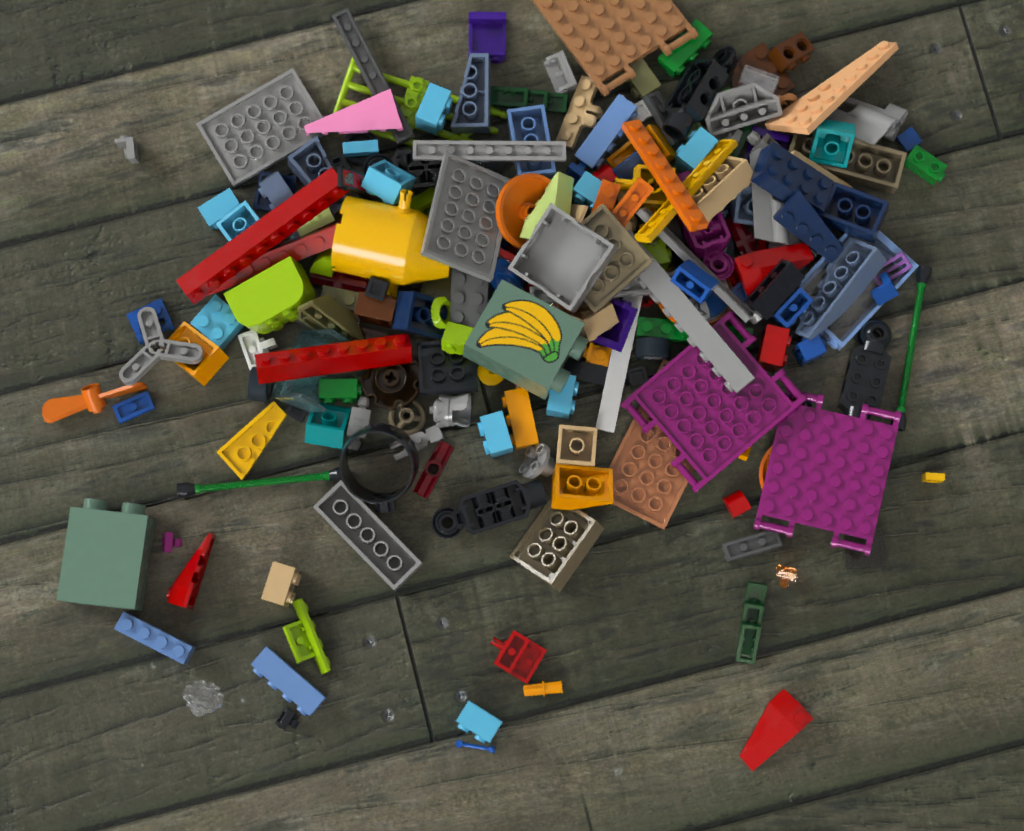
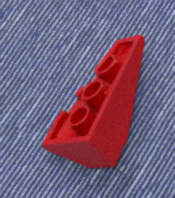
M806 243L753 251L734 258L735 271L747 298L781 259L792 262L798 270L813 261L814 257L809 246Z
M212 533L207 535L175 580L173 586L169 587L166 598H168L167 603L193 610L216 535Z
M783 689L769 701L739 757L754 771L799 733L813 718L799 702Z

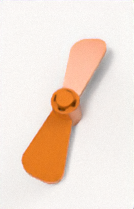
M138 382L134 385H126L102 393L99 383H93L81 388L82 395L49 399L42 407V416L46 423H53L84 409H88L93 414L104 411V407L107 405L106 399L141 392L148 389L147 384Z

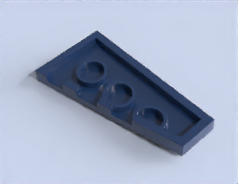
M799 188L773 216L774 220L831 263L844 250V246L831 229L828 228L822 217L815 211L812 204L806 199Z

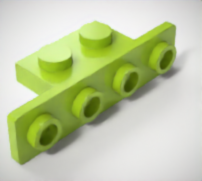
M300 598L293 602L299 621L282 628L296 663L314 657L319 671L323 675L331 670L330 660L324 654L321 639L317 637L315 623L308 614V606Z

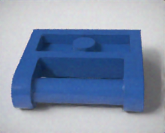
M161 298L126 314L140 345L145 342L137 314L144 307H152L156 311L159 321L165 320L166 323L161 325L162 332L175 329Z

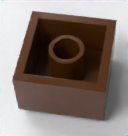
M366 290L359 292L354 311L356 320L392 329L397 300L393 296L386 294L384 301L365 296Z

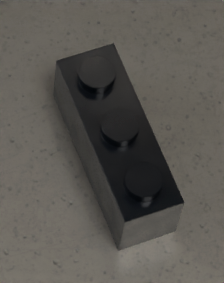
M781 259L744 302L758 317L768 320L773 316L778 307L789 298L793 290L801 285V281L805 276L792 262Z

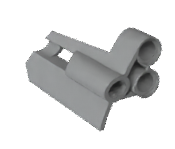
M848 97L843 103L855 108L849 112L835 109L826 119L855 124V138L874 146L881 138L891 142L896 139L900 126L903 125L907 117L908 110L892 103L885 109Z
M761 148L749 154L752 171H754L760 151L762 150ZM751 182L754 238L768 241L769 249L804 243L773 218L774 214L785 203L776 200L772 194Z

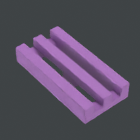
M903 251L887 260L883 265L885 267L896 259L903 258L902 261L885 270L888 274L906 263L907 266L890 276L891 280L913 268ZM876 275L874 277V280L876 281L877 285H883V282H880L879 280L880 276Z

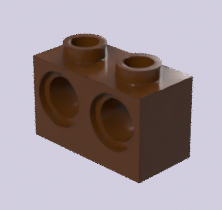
M801 31L775 46L768 57L780 73H783L786 70L792 71L800 62L802 64L807 62L812 57L810 54L815 50V47Z

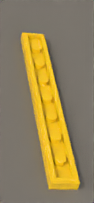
M721 139L682 182L691 197L738 146L736 140ZM668 199L635 234L634 237L637 242L651 243L677 214Z

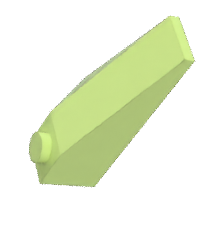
M556 172L546 187L544 195L536 202L534 210L525 218L520 238L529 240L535 226L550 203L570 215L574 178L561 172Z

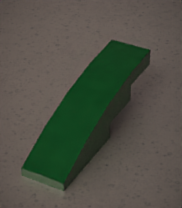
M491 87L492 106L514 109L544 104L545 112L567 113L569 95L566 93H549L548 91L517 87Z
M747 581L735 657L737 662L755 665L767 584Z

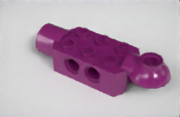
M686 171L677 176L683 182L692 171ZM718 212L711 219L707 229L689 232L677 213L676 218L689 249L698 258H703V263L720 280L728 278L733 272L734 263L732 258L723 252L729 245L731 234L722 213ZM718 265L722 269L718 270L715 269L713 266Z

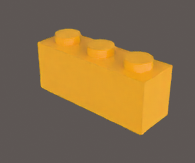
M523 388L504 391L505 397L501 398L503 408H507L509 413L505 417L507 426L512 427L513 434H509L512 446L515 445L516 450L539 444L528 391Z

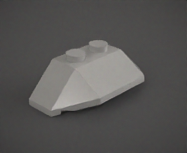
M752 82L717 93L705 117L708 132L715 136L781 116L783 113L779 97Z

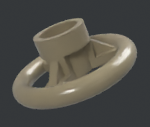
M416 400L411 405H414L419 410L420 416L414 415L410 408L399 404L397 408L399 406L401 408L399 412L400 421L396 425L394 421L396 410H389V424L402 429L405 424L416 421L419 424L414 429L403 431L408 435L418 433L425 425L426 412L421 403ZM408 413L410 418L406 420L403 417Z

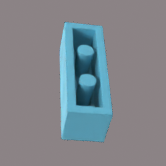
M378 140L342 142L344 157L379 154Z

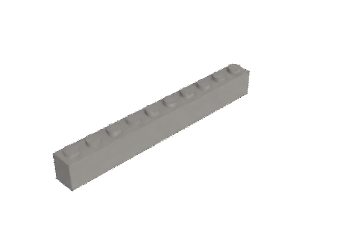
M629 229L628 232L635 239V235ZM637 242L654 261L638 276L637 282L643 289L647 287L652 292L649 296L656 304L660 302L663 305L662 311L668 318L671 316L676 321L674 326L680 333L684 331L689 336L686 340L693 348L697 346L700 349L701 353L699 355L706 363L708 361L711 362L714 366L712 371L717 377L722 376L727 381L724 383L731 393L735 391L738 394L755 377L680 288L670 281L669 275L641 242Z

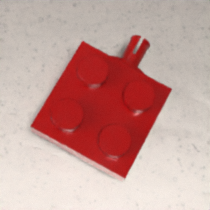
M513 630L509 639L505 642L494 636V641L491 640L490 644L500 649L494 664L528 684L547 650Z

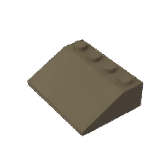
M550 498L548 504L545 505L509 557L560 592L604 528L595 519L579 509H552Z

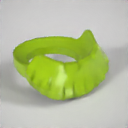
M445 296L435 298L431 305V319L434 326L439 329H445L448 321L450 322L451 302ZM443 305L448 310V316L445 320L440 317V309Z

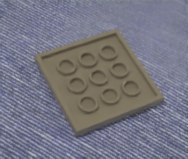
M603 203L581 222V224L619 248L584 299V302L594 313L602 309L654 263Z

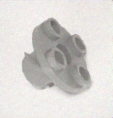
M544 443L529 446L525 451V458L519 468V473L527 479H534L539 474L540 478L552 475L555 462L554 458L550 457L549 446Z

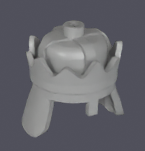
M471 392L455 396L451 394L439 396L433 403V406H430V414H433V420L437 423L436 426L439 428L454 425L469 427L471 424Z

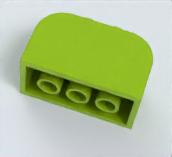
M289 256L225 292L224 296L234 317L240 324L256 333L266 334L282 329L284 324L298 320V306L315 299V292L302 265Z

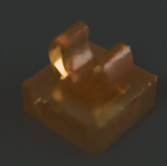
M777 564L775 572L776 577L780 578L779 586L787 588L789 580L796 581L797 570Z

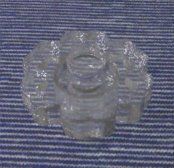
M204 680L192 681L191 685H186L183 699L187 701L186 706L191 708V712L196 716L214 713L216 709L221 708L224 695L220 693V687L212 682L206 683Z

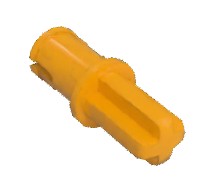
M542 681V683L523 686L524 696L543 695L544 697L545 694L563 693L561 681L548 683Z

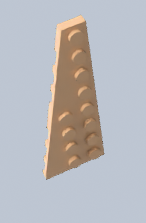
M880 42L782 110L783 115L769 119L765 123L766 129L809 135L899 49L897 42Z

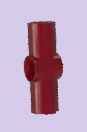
M731 216L726 219L725 222L732 236L734 249L737 254L741 256L757 251L755 239L752 233L748 232L746 225L733 223Z
M334 272L332 277L315 273L310 275L311 284L325 285L358 293L364 292L369 282L368 278Z
M441 440L439 441L429 462L425 465V469L413 490L414 493L423 498H429L443 473L454 447ZM437 465L439 472L434 475L430 474V466Z

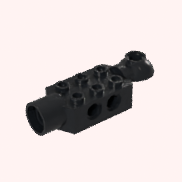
M733 46L717 51L713 58L696 59L690 63L664 106L670 112L662 126L663 131L675 140L684 141L693 125L706 117L716 94L725 85V81L729 76L728 73L732 72L737 66L736 50Z
M413 147L396 148L392 157L378 153L371 155L363 165V172L366 175L369 166L385 159L416 177L412 187L414 188L436 186L442 161H413Z
M871 320L864 324L860 334L863 345L855 347L850 351L837 405L844 415L860 418L863 403L869 404V407L880 409L891 362V356L884 349L890 344L892 339L890 327L881 320ZM873 330H878L881 333V338L874 337ZM867 414L866 419L870 420V417L874 415Z
M540 479L521 484L514 480L461 497L457 509L442 507L435 512L431 521L432 528L439 537L448 539L457 536L462 529L474 535L529 517L530 510L548 504ZM445 517L452 520L453 524L450 528H445L442 525V520Z

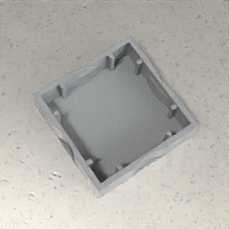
M550 203L535 226L533 234L521 247L508 269L546 293L569 311L576 313L619 248Z

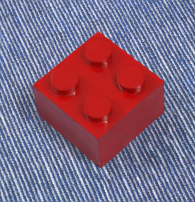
M767 324L763 329L756 361L764 370L777 373L780 368L786 365L788 354L785 353V350L790 346L792 335H789L790 329Z

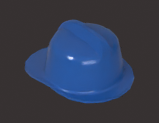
M500 258L497 259L494 277L490 282L494 289H497L503 279L525 291L523 287L524 279L508 269L510 265L508 261Z

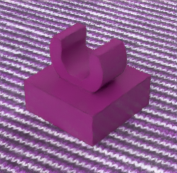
M173 532L162 533L161 553H171L173 547H182V539H173Z

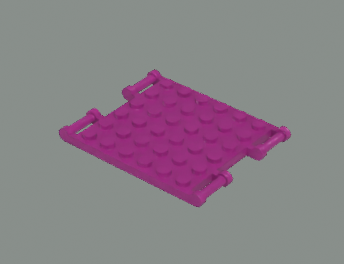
M733 310L724 315L712 328L755 377L738 394L735 391L731 393L724 385L727 381L722 376L717 377L712 371L714 366L711 362L708 361L706 363L699 355L701 353L700 349L697 346L693 348L689 345L620 404L638 422L644 434L648 433L655 425H658L682 454L670 464L673 468L676 467L693 487L692 490L695 493L808 399V396L805 393L802 394L788 378L787 372L783 368L773 377H770L746 350L757 338L754 334L751 335L736 318V313ZM727 321H730L746 340L741 344L725 325ZM780 379L797 400L792 403L775 382ZM634 400L642 406L653 419L648 423L632 405ZM685 458L703 478L700 482L683 465L682 461Z
M786 387L785 395L789 399L790 397L795 398V396ZM805 393L808 396L806 401L815 402L816 408L799 405L777 424L753 529H765L786 534V537L792 538L794 526L797 523L834 532L831 547L833 548L838 546L863 552L864 555L870 556L902 412L869 407V404L863 403L860 418L821 410L824 395ZM870 414L892 419L893 425L867 420L866 415ZM762 516L788 521L789 526L786 527L762 521ZM839 534L866 539V545L839 539Z

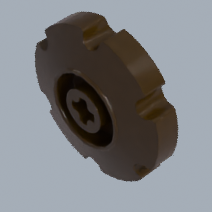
M416 360L407 364L365 369L367 374L361 376L362 389L367 398H375V406L384 410H397L399 404L407 407L420 394V390L417 388L419 384V364ZM394 376L396 380H392L390 383L388 379H392Z

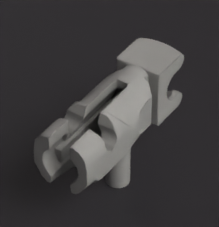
M435 425L425 429V434L420 431L409 435L417 451L427 447L429 441L431 444H434L444 439L439 427ZM398 440L389 444L391 449L402 445ZM404 448L403 451L393 456L397 461L409 454Z

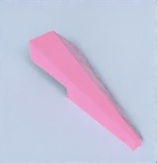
M388 89L304 126L306 135H310V133L328 135V132L349 134L368 133V130L386 132V129H397L402 131L403 127L391 89Z

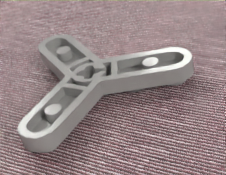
M144 307L138 312L137 318L145 346L121 368L119 377L123 384L134 385L160 360L197 364L203 360L204 352L198 344L164 339L156 311L152 307ZM157 345H159L161 349H158L157 352H155L153 348H156Z

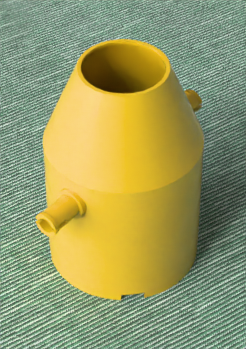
M406 189L400 190L398 206L346 196L340 210V214H343L341 224L337 223L334 234L331 266H335V269L332 268V271L369 279L373 277L388 282L390 284L386 294L393 296L395 300L397 299L398 285L406 286L448 278L450 276L452 267L420 255L429 216L420 210L410 207L412 191L408 190L406 194Z

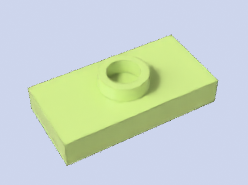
M329 207L297 230L300 237L335 221Z

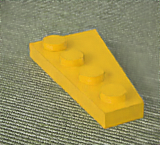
M273 401L217 451V454L242 481L287 417L286 413Z

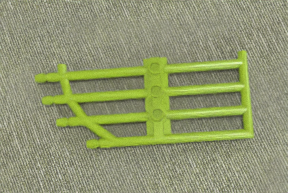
M353 57L351 58L333 113L342 110L343 106L349 107L357 103L346 99L349 89L372 96L368 87L351 82L354 72L360 73ZM382 73L386 82L407 88L404 98L395 95L394 97L397 103L401 105L400 109L412 132L413 129L421 130L416 128L415 116L426 93L429 81L411 76L410 81ZM451 94L452 102L457 104L459 96ZM491 105V115L507 119L506 111H501ZM446 114L445 119L453 121L455 114ZM490 126V133L498 134L499 129ZM368 130L373 135L395 141L391 132ZM442 130L437 134V136L450 141H478L468 138L473 133H461L458 135ZM411 139L403 144L413 147L414 139Z

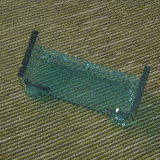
M333 329L305 330L297 336L292 349L348 342L350 340ZM321 376L276 382L272 392V396L275 399L307 412H325L326 410L325 407L319 404L318 395L314 394Z

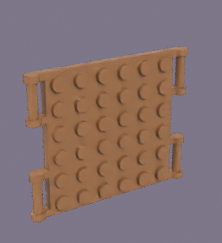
M531 0L604 97L628 79H634L636 73L630 66L651 52L660 48L665 56L668 57L672 54L673 50L699 36L696 29L690 25L672 0ZM684 31L687 32L686 34H684L677 40L673 41L669 45L666 44L667 42H669L679 34L683 33ZM620 72H625L624 74L614 79L607 85L603 84L606 81L613 78L614 76H616L617 74H619Z

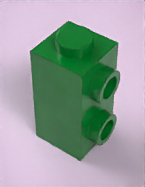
M917 144L905 159L904 166L932 186L936 181L941 182L947 174L944 172L947 165Z
M319 379V399L325 404H334L335 401L353 404L354 401L359 400V395H362V385L359 384L358 379Z

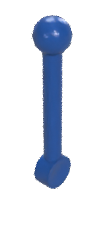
M457 740L455 743L456 747L461 748L463 746L487 750L490 753H494L496 751V748L493 745L487 747L463 743L462 740Z

